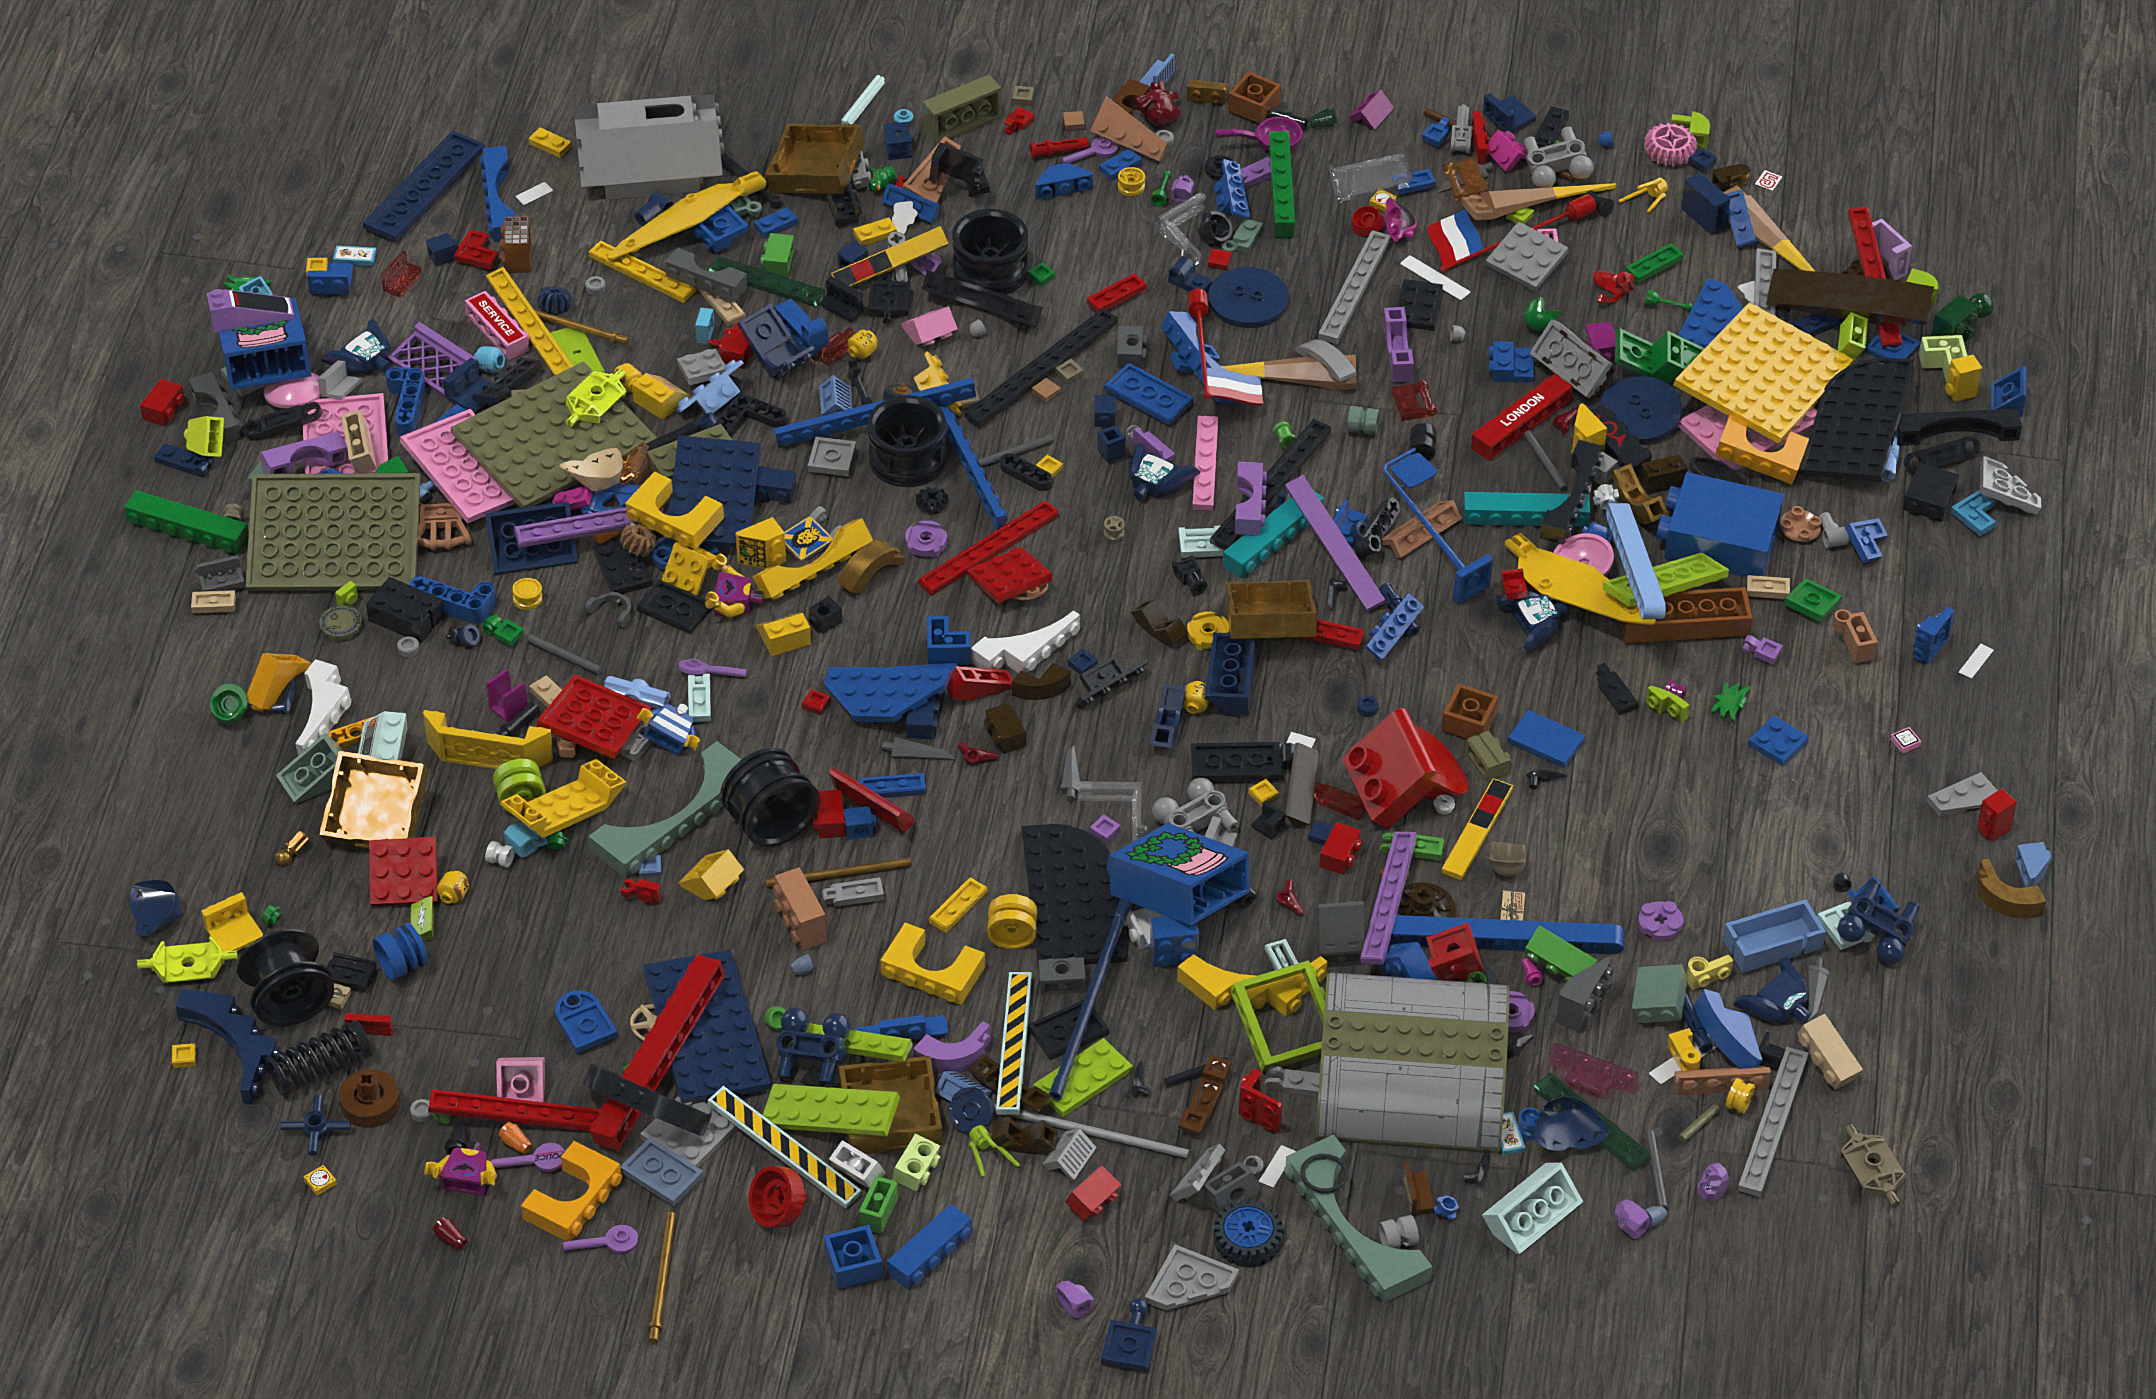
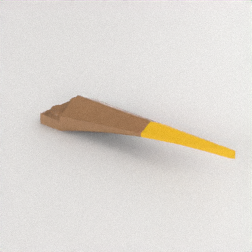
M1616 183L1482 192L1481 196L1470 195L1469 197H1462L1461 205L1475 220H1488L1542 202L1583 194L1590 190L1596 192L1615 189Z
M1736 185L1723 193L1728 194L1741 190V188ZM1743 191L1756 240L1771 250L1776 251L1778 255L1799 270L1815 271L1752 196L1747 195ZM1728 215V221H1727V223L1731 225L1730 219H1729V215Z
M1344 355L1356 370V355ZM1312 356L1222 366L1228 371L1249 376H1260V379L1300 383L1332 390L1357 389V375L1339 382L1329 375L1327 366Z

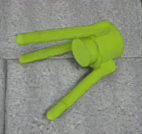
M983 1125L974 1127L969 1134L972 1140L969 1146L973 1150L981 1177L985 1176L978 1148L982 1150L990 1146L997 1148L1011 1163L1019 1167L1020 1164L1003 1147L993 1142L991 1139L992 1134H989Z

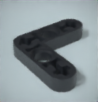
M743 394L736 396L731 401L714 426L721 424L730 437L746 417L778 428L787 424V412L782 408ZM758 409L765 410L764 413H756L755 411ZM731 415L737 416L736 419L732 420L727 417Z

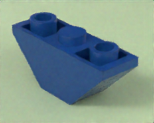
M1070 163L1049 166L1035 182V198L1037 200L1093 189V174Z

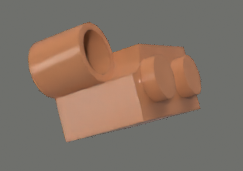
M1844 609L1836 611L1833 629L1838 633H1844L1843 640L1854 662L1875 660L1878 641L1864 612L1851 614Z

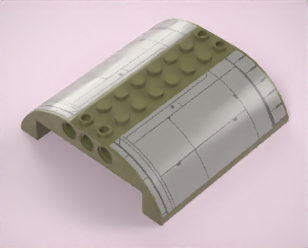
M1327 973L1315 1140H1323L1334 1134L1338 1141L1478 1152H1485L1488 1149L1489 1152L1500 1153L1507 1062L1509 986Z

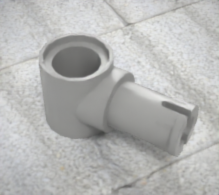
M1822 513L1819 518L1824 529L1822 538L1825 547L1828 549L1847 545L1849 537L1845 527H1839L1838 524L1834 523L1830 513Z

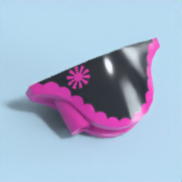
M1389 197L1386 200V227L1389 235H1391L1395 242H1398L1401 237L1411 239L1413 237V230L1417 225L1414 214Z

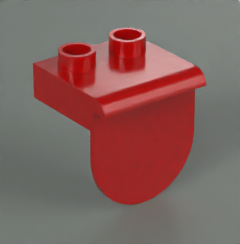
M1404 708L1390 713L1342 757L1371 820L1388 829L1423 797L1433 800L1437 796L1446 793L1461 796L1468 790L1467 778L1454 756L1432 734L1414 725L1407 710Z

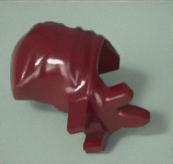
M1160 80L1159 84L1151 82L1150 88L1152 91L1136 97L1134 101L1141 113L1152 124L1160 127L1170 125L1181 115V111L1173 102L1174 99H1179L1178 92L1166 90L1163 80ZM1153 102L1154 107L1147 110L1149 105Z

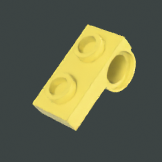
M1728 954L1709 963L1702 957L1691 958L1687 969L1688 985L1692 990L1700 987H1706L1719 979L1727 978L1732 972V958Z

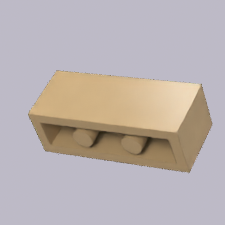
M361 409L342 415L349 460L356 474L377 470L369 425Z
M1825 1014L1801 1027L1797 1033L1801 1045L1809 1051L1812 1061L1815 1065L1819 1066L1828 1084L1832 1085L1834 1090L1857 1079L1863 1069Z

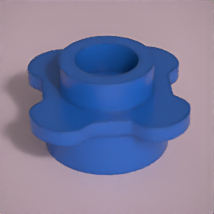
M1450 1196L1438 1197V1204L1435 1206L1434 1212L1450 1220L1455 1219V1211L1459 1208L1457 1201Z

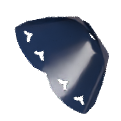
M149 880L133 884L130 893V908L132 914L138 919L135 925L138 935L146 937L182 916L179 893L175 891L169 882ZM137 890H139L142 893V895H140L139 898H137ZM138 905L143 907L141 912H139L140 908L137 907Z
M1561 1096L1548 1101L1541 1108L1535 1127L1534 1140L1542 1147L1552 1151H1563L1569 1147L1582 1149L1598 1144L1608 1135L1609 1131L1606 1123L1589 1104L1576 1098ZM1562 1104V1107L1559 1111H1554V1105ZM1595 1131L1602 1132L1601 1134H1598L1596 1138H1594ZM1580 1138H1583L1584 1140H1586V1142H1585V1141L1577 1142V1141H1579Z

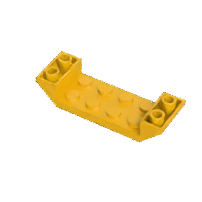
M427 710L423 712L427 743L442 761L497 769L501 764L519 758L534 761L539 767L553 761L551 729L529 726L525 739L447 727L445 713Z
M595 759L581 765L578 780L529 802L516 794L501 801L500 805L544 838L606 810L624 788L626 781Z

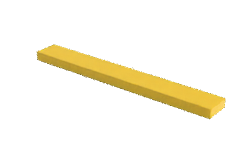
M501 267L486 275L488 282L522 331L528 333L531 344L552 374L555 376L573 367L505 268Z

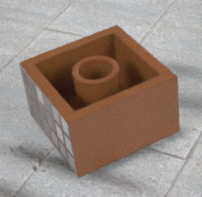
M529 216L505 217L504 225H501V237H504V239H500L501 251H505V253H502V265H506L508 273L531 272Z

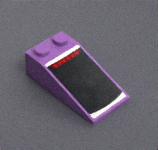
M221 289L207 293L214 332L295 319L290 297Z

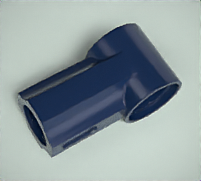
M654 192L649 197L648 203L634 213V217L639 225L644 226L673 206L674 202L661 193Z

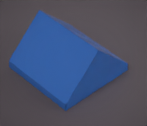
M2025 366L1991 383V410L2018 409L2019 416L2022 417L2026 400Z

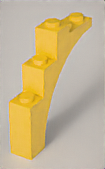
M1194 954L1178 966L1177 981L1215 1011L1221 1006L1227 1005L1231 999L1233 1000L1230 992L1233 983L1255 977L1254 975H1243L1222 970L1206 963ZM1320 956L1310 963L1311 967L1314 966L1317 971V982H1322L1327 975V961ZM1302 973L1246 990L1253 1011L1261 1009L1267 1002L1287 1017L1290 1013L1296 1012L1301 1007L1302 995L1306 994L1309 988Z

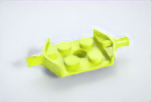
M621 368L615 374L593 371L566 397V406L572 414L565 421L566 424L572 427L579 420L599 424L600 417L621 397L625 399L626 390L619 380L626 375V372ZM597 391H599L601 394L596 395V394H593L592 392H597Z
M209 937L210 942L167 947H165L164 941H162L153 954V958L137 960L138 970L152 968V971L156 972L163 983L215 978L226 960H238L237 950L221 951V948L212 937ZM188 962L194 963L191 967L183 966Z

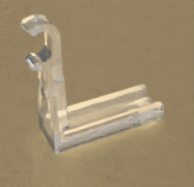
M1202 192L1158 216L1156 229L1161 235L1181 249V255L1191 253L1194 256L1192 261L1195 265L1199 264L1201 253L1177 228V225L1205 210L1202 204L1206 200V196Z
M1079 782L1078 801L1132 802V842L1137 840L1138 833L1147 832V826L1141 824V782Z

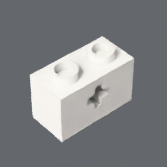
M843 1140L829 1158L837 1170L870 1189L875 1176L883 1177L886 1173L876 1160Z

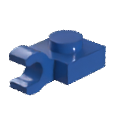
M1443 117L1437 125L1431 123L1422 134V140L1439 147L1448 137L1450 130L1448 124L1451 120Z

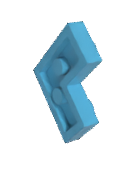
M1978 490L1952 506L1951 513L1981 536L1995 527L1996 521L1985 512L1995 506L1996 500L1985 497Z

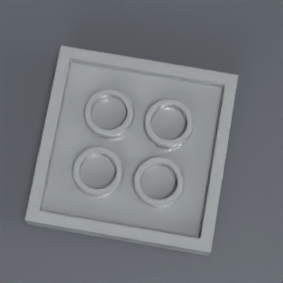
M1518 221L1486 259V266L1536 292L1566 256L1568 247Z
M678 1096L675 1100L681 1102ZM689 1102L684 1104L712 1115L703 1137L657 1118L640 1133V1138L643 1141L651 1137L699 1168L738 1127L707 1103Z

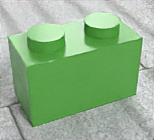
M770 233L769 240L764 243L765 255H761L760 265L764 267V275L788 277L794 253V235Z
M875 1176L859 1210L860 1227L869 1225L872 1232L883 1233L898 1200V1182Z

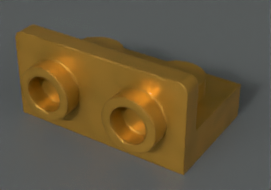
M1190 80L1187 86V101L1225 104L1228 83Z

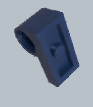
M1181 257L1169 270L1168 282L1189 292L1193 289H1202L1207 292L1212 284L1211 279L1195 272V264L1188 257Z

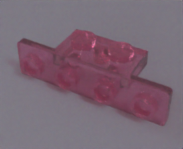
M1559 1043L1552 1045L1548 1063L1565 1069L1562 1080L1568 1081L1573 1086H1582L1590 1089L1595 1094L1606 1095L1611 1087L1631 1094L1634 1093L1639 1072Z

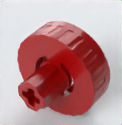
M767 1166L761 1169L755 1175L750 1185L748 1196L749 1208L753 1218L762 1226L785 1228L792 1225L800 1216L803 1206L807 1202V1194L804 1191V1185L798 1173L791 1168Z

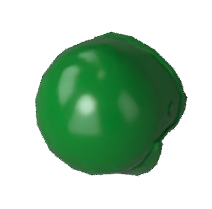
M1538 298L1526 304L1524 321L1531 330L1543 332L1551 319L1557 321L1562 312L1558 310H1544V299Z
M236 684L219 686L210 699L211 714L221 724L227 725L237 722L247 709V695Z

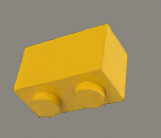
M1974 355L1951 360L1945 390L1954 402L1977 397L1982 367Z

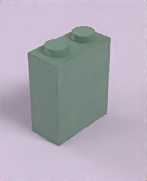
M1682 964L1638 967L1632 1003V1011L1637 1023L1681 1021L1687 986V976Z

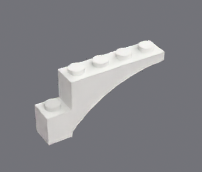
M1072 611L1054 624L1024 635L1005 638L984 637L971 647V663L978 668L1000 669L1003 664H1006L1018 673L1020 671L1026 673L1032 671L1038 663L1048 658L1056 648L1061 647L1067 639L1078 633L1080 629V615Z
M316 659L304 673L308 689L312 690L313 701L308 723L295 743L298 755L324 733L328 735L331 728L338 723L341 715L351 705L348 687L339 685L341 678L338 667Z

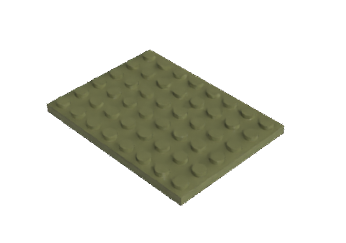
M584 361L452 426L450 431L520 508L535 506L557 493L580 483L560 468V464L572 460L584 461L593 453L611 448H617L621 452L622 459L625 460L643 451L644 444L657 438L620 399L600 417L599 424L580 420L572 427L566 424L565 421L572 415L566 406V397L593 372ZM597 391V392H592L593 394H596V395L601 394L599 391ZM614 453L605 456L611 458ZM599 458L593 460L592 462L598 463Z
M420 473L252 474L246 590H339L349 581L356 584L357 590H378L389 576L410 585V581L416 577Z

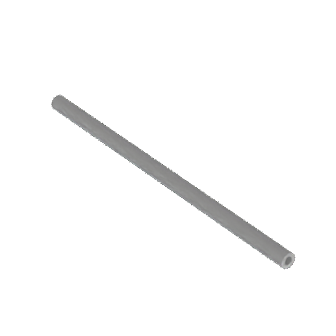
M993 1103V1107H994V1112H993V1113H996V1105H997V1104H995V1103ZM1020 1110V1115H1005L1035 1123L1045 1120L1052 1127L1068 1131L1080 1128L1085 1135L1186 1159L1189 1155L1188 1149Z

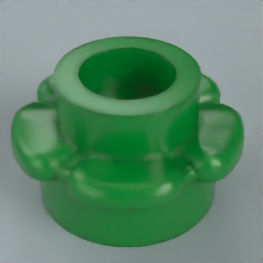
M555 832L546 837L548 841L547 846L554 850L564 849L565 843L568 842V839L564 837L562 832Z
M272 905L267 907L261 917L266 926L270 924L275 925L281 917L279 913L280 908H275Z

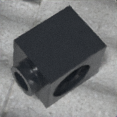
M828 596L809 607L808 621L814 629L816 628L823 634L842 623V608Z

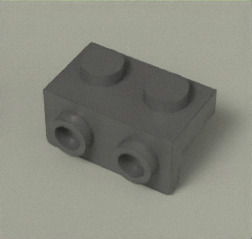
M238 556L197 564L198 577L203 592L231 591L245 587Z

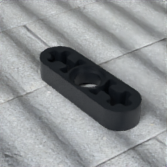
M1007 453L1001 456L1000 469L1002 472L1039 491H1047L1052 487V475L1049 472L1015 454ZM1029 470L1031 471V473L1025 475L1022 474L1021 471Z

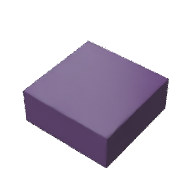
M1106 815L1101 816L1090 826V833L1106 844L1121 831V825Z

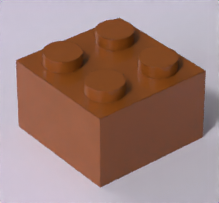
M1249 71L1228 93V111L1259 124L1268 117L1271 108L1275 109L1281 103V85Z
M1458 684L1443 712L1442 730L1467 739L1488 731L1497 715L1499 696Z

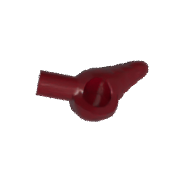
M1575 407L1564 414L1556 416L1553 420L1554 427H1560L1563 434L1568 433V426L1577 415L1578 408Z
M963 741L957 746L964 753V760L968 764L974 765L978 762L999 758L993 752L971 748Z
M1287 880L1284 891L1277 893L1276 901L1280 905L1291 909L1297 915L1303 916V909L1297 900V896L1293 893L1294 882Z

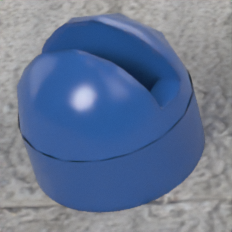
M1610 131L1603 132L1598 137V142L1601 146H1613Z

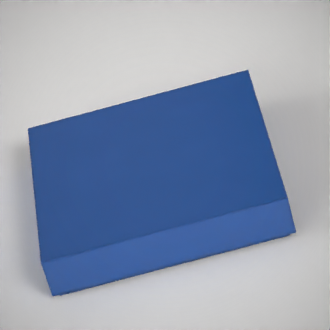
M1900 332L1903 342L1902 346L1899 345V347L1891 348L1886 346V348L1882 349L1879 336L1877 335L1866 346L1865 352L1876 358L1909 359L1920 348L1921 342Z

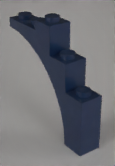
M181 989L176 1004L178 1021L196 1024L211 1030L234 1049L243 1066V1078L240 1088L242 1102L252 1105L254 1096L259 1094L260 1078L264 1077L267 1069L266 1057H273L274 1059L276 1053L280 1052V1048L277 1047L276 1038L259 1036L260 1027L256 1025L254 1016L238 1015L239 1005H236L234 995Z

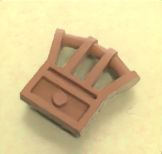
M451 503L420 505L418 546L430 548L433 551L437 550V548L451 550L452 547L464 543L465 545L471 544V537L462 522L463 518ZM457 527L462 536L451 539V528ZM437 528H445V539L437 540ZM426 529H431L430 540L421 538Z

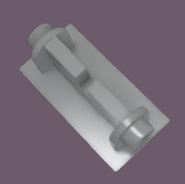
M860 151L861 157H859L851 175L852 184L856 189L867 186L869 192L868 183L872 179L870 171L866 172V170H870L868 158L864 159L863 153Z

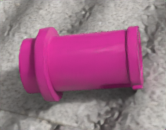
M1525 958L1521 965L1526 974V982L1531 986L1541 984L1543 979L1542 972L1538 970L1536 963Z

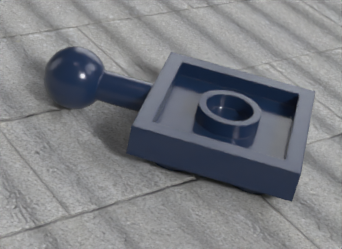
M1136 1298L1131 1301L1129 1306L1132 1313L1130 1323L1110 1320L1101 1355V1364L1148 1372L1157 1336V1328L1139 1325L1141 1317L1148 1311V1304L1144 1299Z

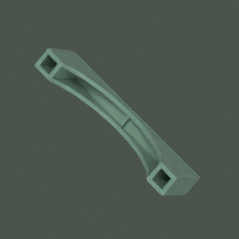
M716 741L701 752L702 767L705 773L704 780L698 794L689 805L674 816L647 826L617 827L604 824L588 836L590 851L625 879L631 874L636 873L640 869L642 862L644 864L647 860L652 861L654 857L671 847L679 838L687 835L695 826L702 824L711 814L719 811L723 806L720 799L722 783L730 770L741 759Z
M1334 1134L1286 1156V1167H1284L1286 1176L1294 1181L1299 1194L1305 1196L1311 1210L1319 1215L1324 1228L1330 1230L1335 1243L1338 1246L1341 1245L1348 1261L1355 1264L1360 1277L1363 1280L1366 1279L1373 1295L1378 1296L1382 1303L1431 1281L1432 1265L1420 1250L1396 1249L1370 1240L1358 1232L1345 1219L1336 1203L1334 1192L1319 1193L1309 1189L1303 1183L1300 1177L1301 1167L1304 1161L1313 1155L1320 1153L1337 1156L1345 1163L1346 1150ZM1319 1158L1307 1165L1305 1176L1313 1186L1331 1188L1334 1186L1336 1177L1342 1167L1334 1160Z

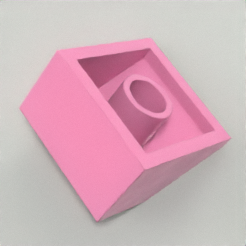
M949 307L937 309L901 323L902 328L916 345L923 343V346L934 343V338L939 336L941 339L952 336V331L957 330Z
M545 1057L498 1058L496 1061L497 1097L544 1102Z

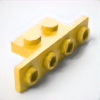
M928 351L924 353L930 367L914 377L919 390L948 384L949 382L946 381L948 376L940 368L942 365L940 359L936 355L932 356ZM959 401L948 404L949 408L958 417L962 415L959 409L961 406Z

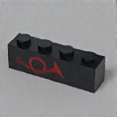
M1602 403L1591 410V412L1607 427L1605 451L1618 461L1617 464L1620 467L1631 463L1636 476H1640L1641 464L1651 461V452L1647 448H1643L1637 436L1631 435L1623 421L1619 422L1614 411L1611 408L1608 409Z

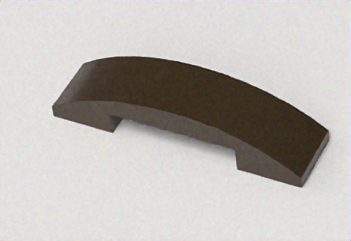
M983 1054L968 1068V1071L985 1088L991 1090L997 1096L1000 1064ZM1022 1084L1020 1109L1038 1113L1053 1099L1052 1095L1037 1086L1031 1089Z

